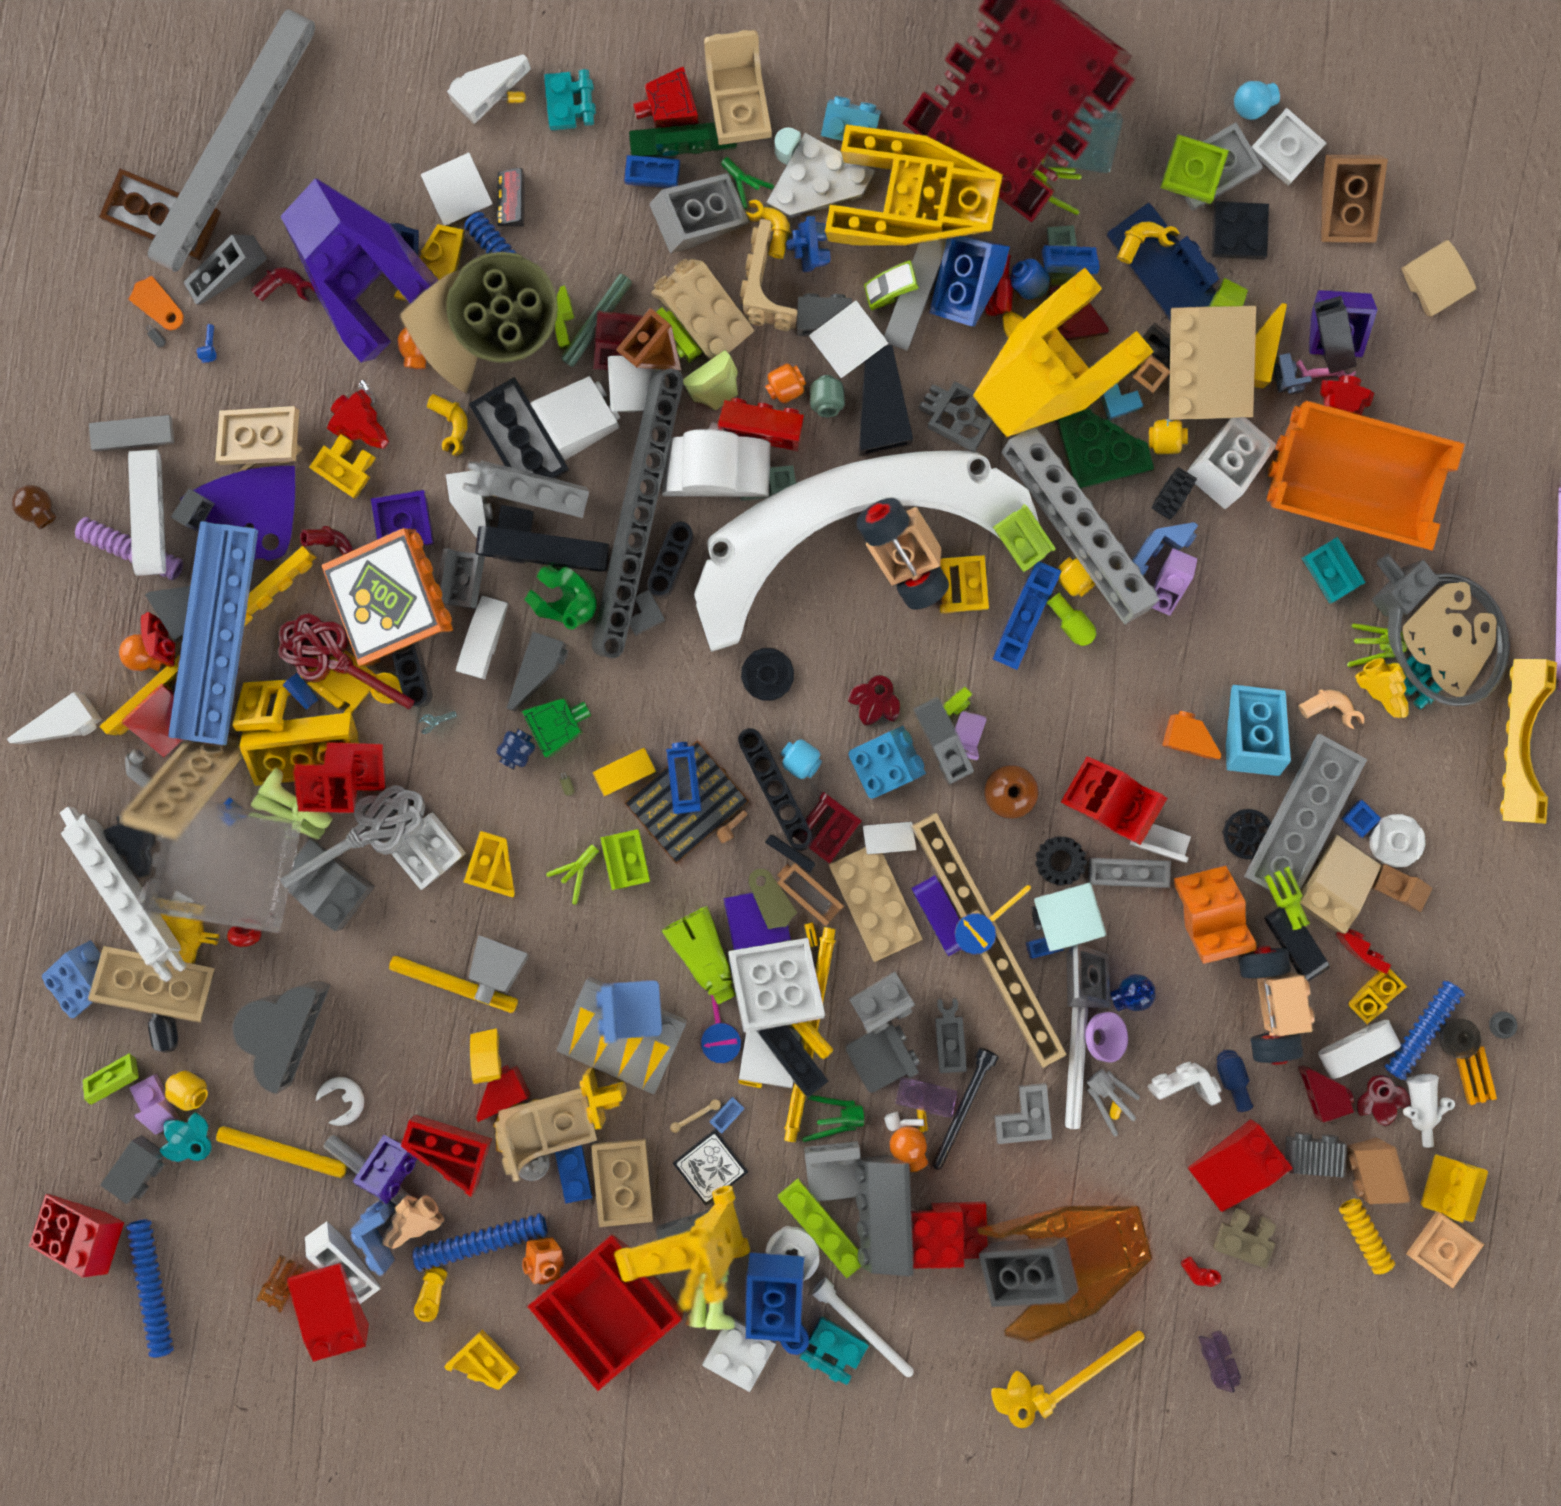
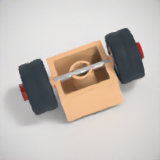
M890 497L875 502L861 513L857 520V528L863 535L867 548L892 586L897 584L898 593L903 598L905 604L910 609L919 610L929 607L940 600L949 587L948 579L940 568L942 548L918 508L915 507L906 511L897 498Z
M1258 946L1256 951L1238 955L1241 976L1243 978H1257L1264 1029L1270 1031L1269 1033L1259 1034L1251 1038L1254 1061L1280 1065L1301 1058L1303 1056V1047L1301 1045L1300 1033L1311 1032V1024L1314 1023V1013L1308 1005L1307 996H1310L1308 981L1304 979V976L1290 972L1291 967L1287 949Z

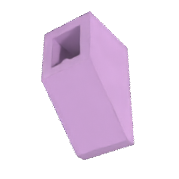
M1172 548L1153 586L1156 595L1160 599L1152 607L1153 609L1169 616L1172 614L1194 577L1197 558Z

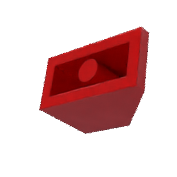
M508 1064L502 1066L501 1078L487 1083L476 1115L477 1122L499 1113L498 1111L507 1109L531 1095L517 1065L509 1068Z

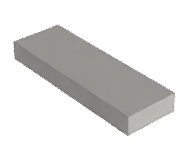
M169 415L89 423L91 450L93 451L174 444L172 417Z
M1089 858L1088 883L1091 882V885L1170 888L1171 861Z

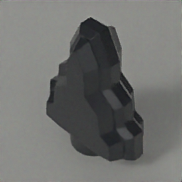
M122 815L117 816L118 824L103 830L108 843L114 844L118 854L126 857L129 868L139 878L149 876L153 863L151 849L156 844L155 833L121 823Z

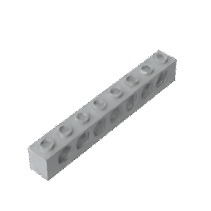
M1035 427L1009 439L1002 450V454L1124 625L1148 612L1160 600L1156 595L1155 589L1142 576L1139 567L1132 562L1121 542L1117 541L1106 521L1101 519L1094 509L1091 500L1083 494L1075 478L1070 476L1063 466L1060 457L1052 451L1044 435L1039 433Z

